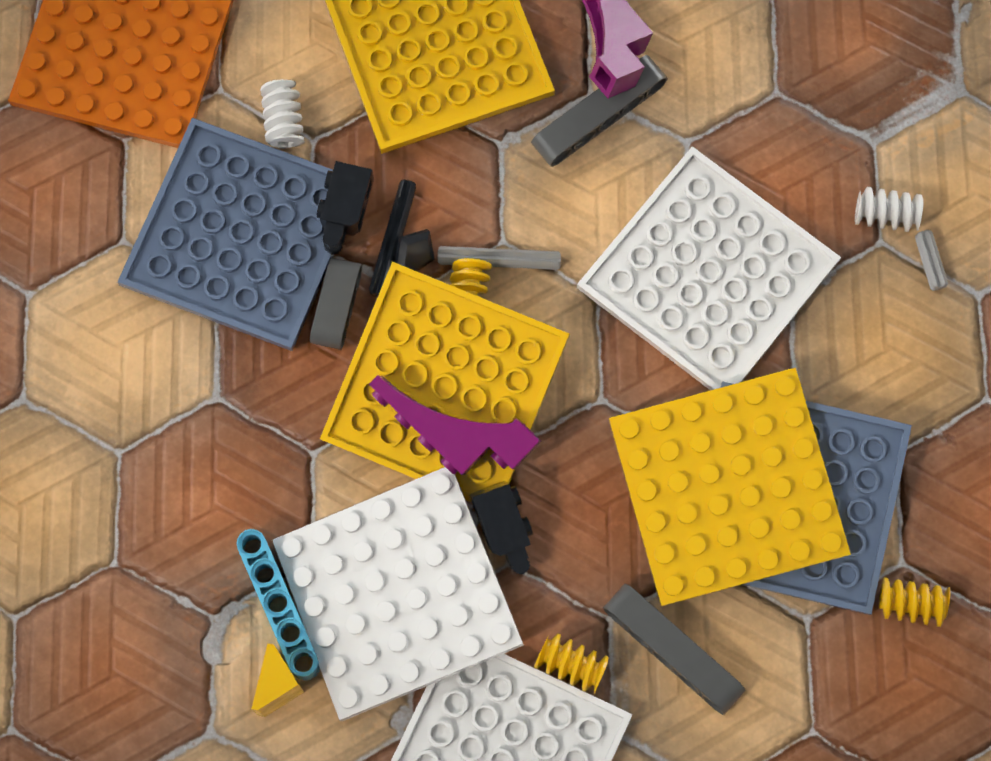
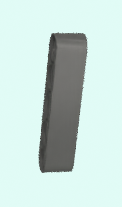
M648 55L639 59L645 67L636 87L609 99L598 88L542 129L532 139L531 144L550 167L561 163L664 86L668 78Z
M624 584L603 607L604 611L617 624L720 714L725 715L746 691L737 679L629 585Z

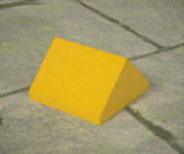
M267 643L251 708L261 717L268 716L304 693L281 653L274 644Z

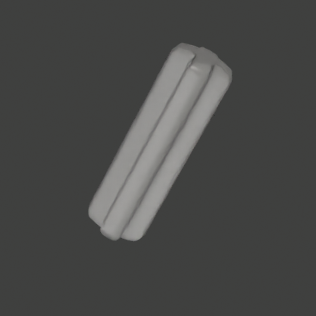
M931 230L921 231L917 233L915 240L930 289L932 291L941 290L948 285V281L933 232Z

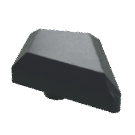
M428 229L398 237L395 263L418 271L435 260L431 235Z

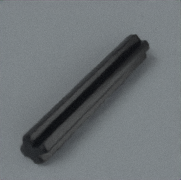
M403 179L399 183L369 286V292L374 296L379 295L391 263L395 262L398 237L403 236L416 191V183Z

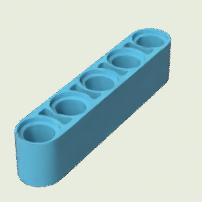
M255 529L245 530L237 538V549L288 667L296 678L304 681L311 680L317 676L320 670L318 657L283 576L263 534ZM252 539L261 541V547L256 553L245 552V545L248 541ZM270 568L274 570V576L269 582L262 583L258 581L257 576L262 569ZM278 597L285 598L287 605L283 611L273 612L270 610L272 600ZM292 626L297 627L300 630L297 640L293 642L283 640L285 629ZM300 657H311L313 665L310 670L306 672L296 670V662Z

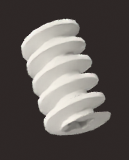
M273 80L262 85L260 89L261 96L263 97L261 102L264 108V129L267 131L265 140L272 147L285 149L302 145L305 142L304 137L296 136L303 132V126L295 124L302 120V115L295 113V111L301 109V104L293 101L300 97V93L292 89L296 85L295 81Z
M866 187L862 195L861 191L859 192L857 198L855 225H859L862 218L866 217L868 227H871L874 220L878 219L882 229L889 220L892 224V230H896L900 222H903L905 232H909L912 224H916L918 231L923 212V197L921 194H916L911 202L908 192H904L899 199L897 191L892 190L886 198L885 190L880 188L874 196L872 188Z

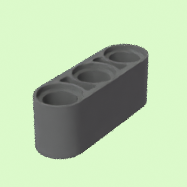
M333 257L330 258L312 324L311 344L342 350L361 279L362 264Z

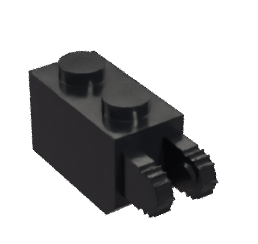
M336 161L333 171L328 170L324 188L328 189L326 199H321L319 202L317 218H320L322 229L324 230L322 240L325 251L331 255L341 252L346 235L354 236L361 231L374 182L372 169Z
M503 481L469 494L488 548L492 553L499 556L505 555L513 572L525 574L530 570L529 567L531 566L525 547L531 545L528 536L533 535V531L527 516L521 518L517 506L521 505L522 501L516 486L510 488L509 483Z

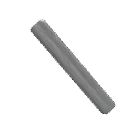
M440 246L437 257L438 263L442 265H452L458 259L473 258L491 263L492 267L558 270L561 266V254L558 251Z

